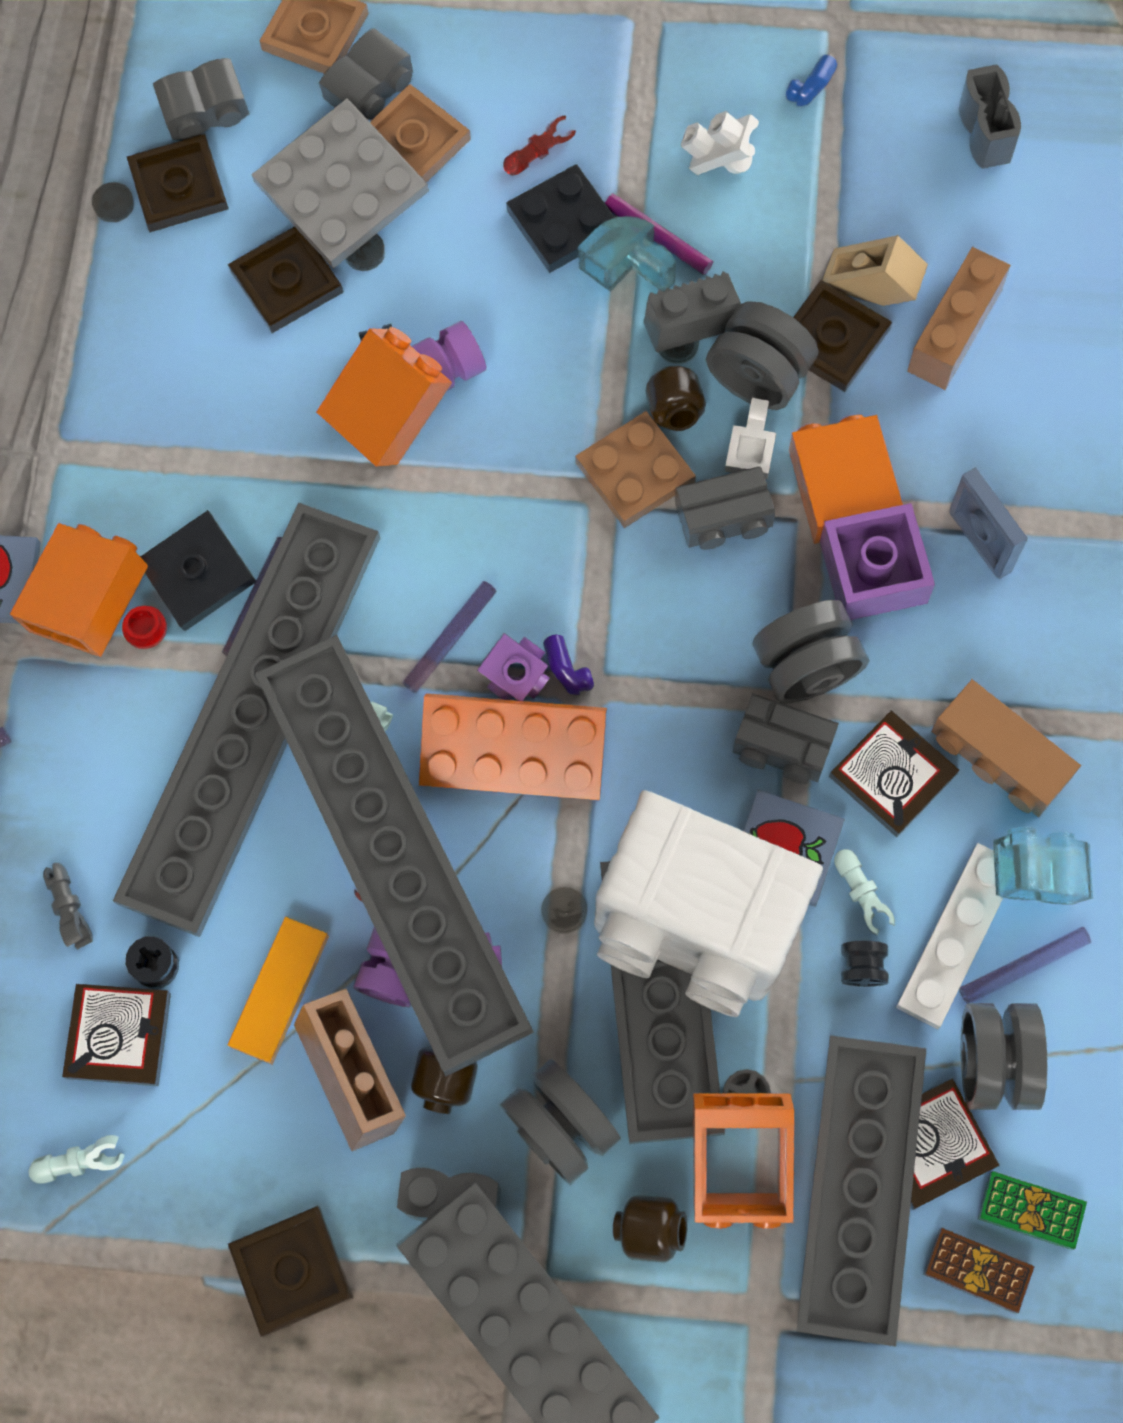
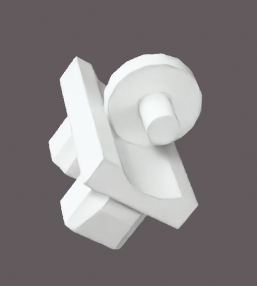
M727 111L715 115L710 122L708 130L698 122L687 126L681 147L692 155L689 169L696 175L724 166L733 174L747 171L752 164V156L755 154L754 146L749 144V137L752 130L757 128L759 120L751 114L735 119Z

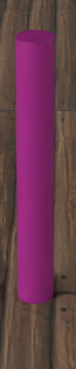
M612 193L607 198L605 204L613 214L701 274L705 275L710 270L713 260L616 194Z

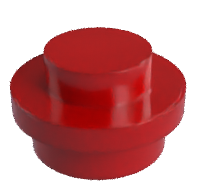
M138 606L131 609L125 616L122 623V632L127 642L133 647L149 649L155 647L164 639L167 632V622L158 609L152 606Z

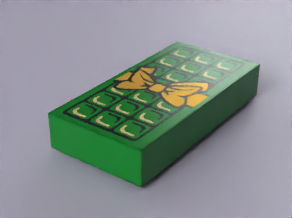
M992 1171L989 1174L978 1220L1069 1250H1075L1087 1201Z

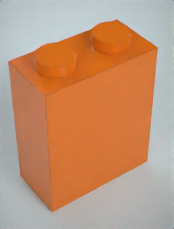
M389 327V329L369 328L316 411L318 415L376 467L398 465L452 384L441 373L442 366L436 360L425 354H419L410 346L411 339L404 332L394 327Z
M859 414L843 418L839 423L825 426L813 423L799 428L796 432H792L789 454L814 544L820 543L824 521L903 505L877 415L868 417Z
M58 523L10 615L29 633L101 657L148 565L136 553L137 546L125 538L113 536L112 540L101 537L97 531L82 524H78L76 528Z

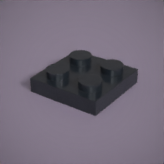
M577 164L506 202L508 214L549 273L620 234V224Z

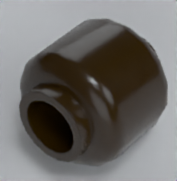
M668 366L655 373L648 381L645 390L646 398L655 423L662 428L673 431L689 429L696 424L705 412L706 400L698 376L690 368Z
M432 1047L422 1048L417 1056L411 1090L417 1097L424 1099L423 1108L437 1113L450 1114L452 1106H462L470 1101L478 1064L474 1062L445 1076Z
M633 1196L628 1199L623 1211L615 1213L613 1238L615 1241H621L623 1252L629 1259L668 1262L673 1259L676 1251H683L687 1238L686 1213L679 1211L678 1205L671 1198Z

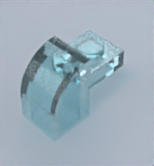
M618 217L608 220L598 226L578 247L579 269L610 292L631 270H634L663 292L675 282L676 261L664 246L660 244L654 245V225L644 219Z

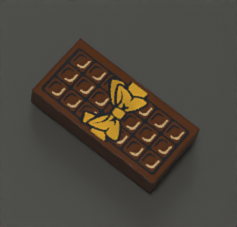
M940 1228L923 1275L1018 1314L1035 1266L952 1231Z

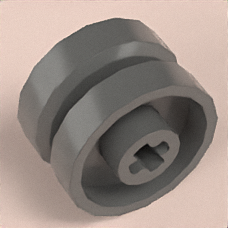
M746 301L738 305L727 322L726 332L719 335L707 353L706 363L716 380L735 396L750 404L752 398L769 401L768 409L779 410L787 406L798 388L799 379L806 376L819 353L818 347L808 330L792 316L762 302Z
M826 600L798 608L779 617L764 627L754 637L752 645L760 663L765 668H774L770 673L768 681L776 699L780 703H795L822 695L848 682L867 667L870 660L861 641L857 636H847L853 623L841 601Z
M993 1003L966 1004L962 1015L960 1058L963 1092L968 1109L996 1110L1003 1096H1005L1012 1110H1041L1045 1101L1048 1063L1045 1025L1039 1006L1035 1003H1012L1008 1005L1003 1018H1001Z
M550 1058L533 1074L534 1086L547 1102L544 1106L530 1092L521 1088H517L500 1103V1106L517 1126V1133L545 1165L549 1163L571 1185L588 1170L587 1158L574 1142L577 1137L590 1151L602 1156L621 1140V1137L592 1099L561 1066Z

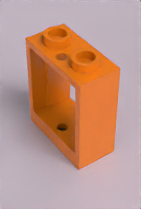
M693 1093V1208L695 1223H704L711 1228H727L732 1226L733 1223H753L756 1227L766 1229L777 1228L782 1223H793L794 1106L790 1093ZM707 1128H778L777 1193H706Z

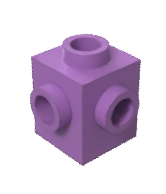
M506 633L502 634L477 669V671L491 680L487 688L504 700H511L514 697L518 701H523L527 695L535 699L550 678L543 673L548 667L547 663L541 660L546 652L526 637H523L518 643ZM518 662L525 667L524 673L521 676L513 677L508 673V667L512 663Z

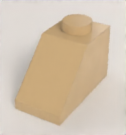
M897 235L835 248L822 281L846 295L886 306L916 300L928 264Z

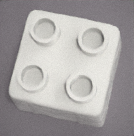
M643 790L619 840L617 853L612 857L601 886L596 893L594 926L600 934L599 940L602 942L597 956L616 968L643 978H650L657 960H660L692 974L685 992L686 996L716 1012L738 1017L743 1004L747 1003L748 999L753 1001L762 1000L780 974L786 961V955L792 946V942L806 914L808 904L816 890L823 867L812 860L773 845L653 792Z

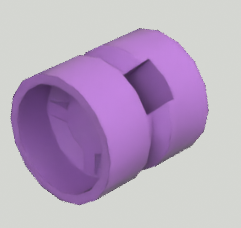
M459 321L441 330L439 340L437 341L428 337L411 346L419 354H425L433 358L442 366L441 373L452 382L448 390L455 387L456 378L460 377L467 381L487 369L480 347L472 332L463 321Z
M374 927L366 949L371 958L361 963L353 988L362 994L401 1007H411L407 994Z

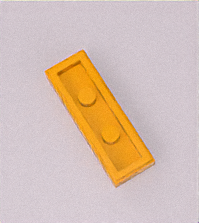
M288 917L284 918L227 1044L230 1048L273 1065L328 941L329 935L326 932Z

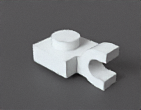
M752 398L747 426L733 425L725 472L735 473L760 466L762 467L765 479H768L776 437L775 432L764 431L769 401Z

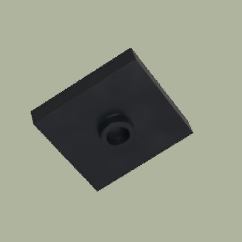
M209 510L140 556L148 565L145 571L146 576L180 628L184 631L257 582Z

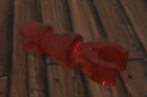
M566 116L553 119L541 135H532L528 138L526 146L520 150L513 151L504 159V170L510 175H517L529 167L528 164L536 158L542 160L549 155L548 150L551 147L572 139L576 130L568 131L565 137L560 135L553 137V134L557 131V124L566 120Z

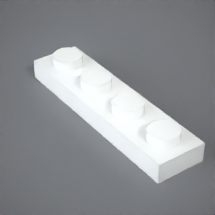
M980 843L976 844L896 1006L897 1009L937 1030L941 1027L1020 863Z

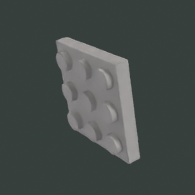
M348 98L251 174L254 183L333 269L429 192L428 184Z

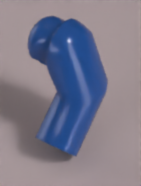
M822 55L805 83L798 79L790 81L785 94L786 99L790 102H796V106L809 105L828 85L837 69L836 59L831 55Z

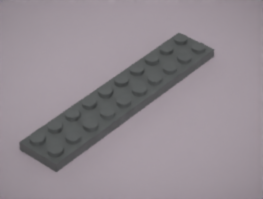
M298 502L114 896L113 901L117 905L195 936H201L287 746L285 736L255 673L337 635L380 540L379 531Z
M335 635L255 673L445 1076L534 1033L338 636Z

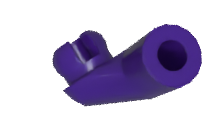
M558 634L548 636L543 641V646L549 667L565 690L572 695H580L582 691L592 690L594 682L590 669L582 667L574 671L564 637Z

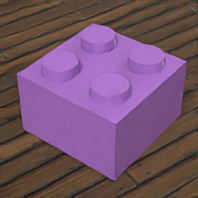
M912 503L824 521L820 538L822 553L835 600H839L844 604L851 620L928 604L935 583Z

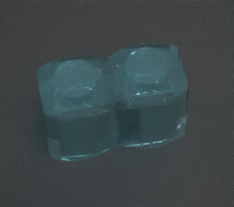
M1016 827L1007 831L1008 835L993 840L996 896L1063 905H1073L1093 898L1090 843L1075 840L1073 833L1056 832L1042 836L1036 834L1035 828Z

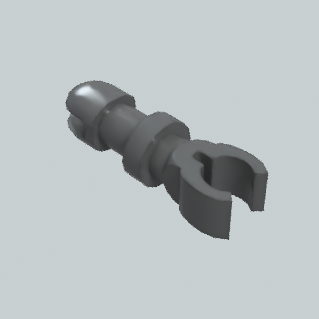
M53 863L52 869L46 867L43 871L46 887L48 890H51L54 898L51 907L54 914L60 916L59 930L64 944L68 947L75 943V948L78 950L93 942L92 933L87 922L78 912L81 904L78 896L73 895L70 890L69 884L71 881L66 868L60 863Z

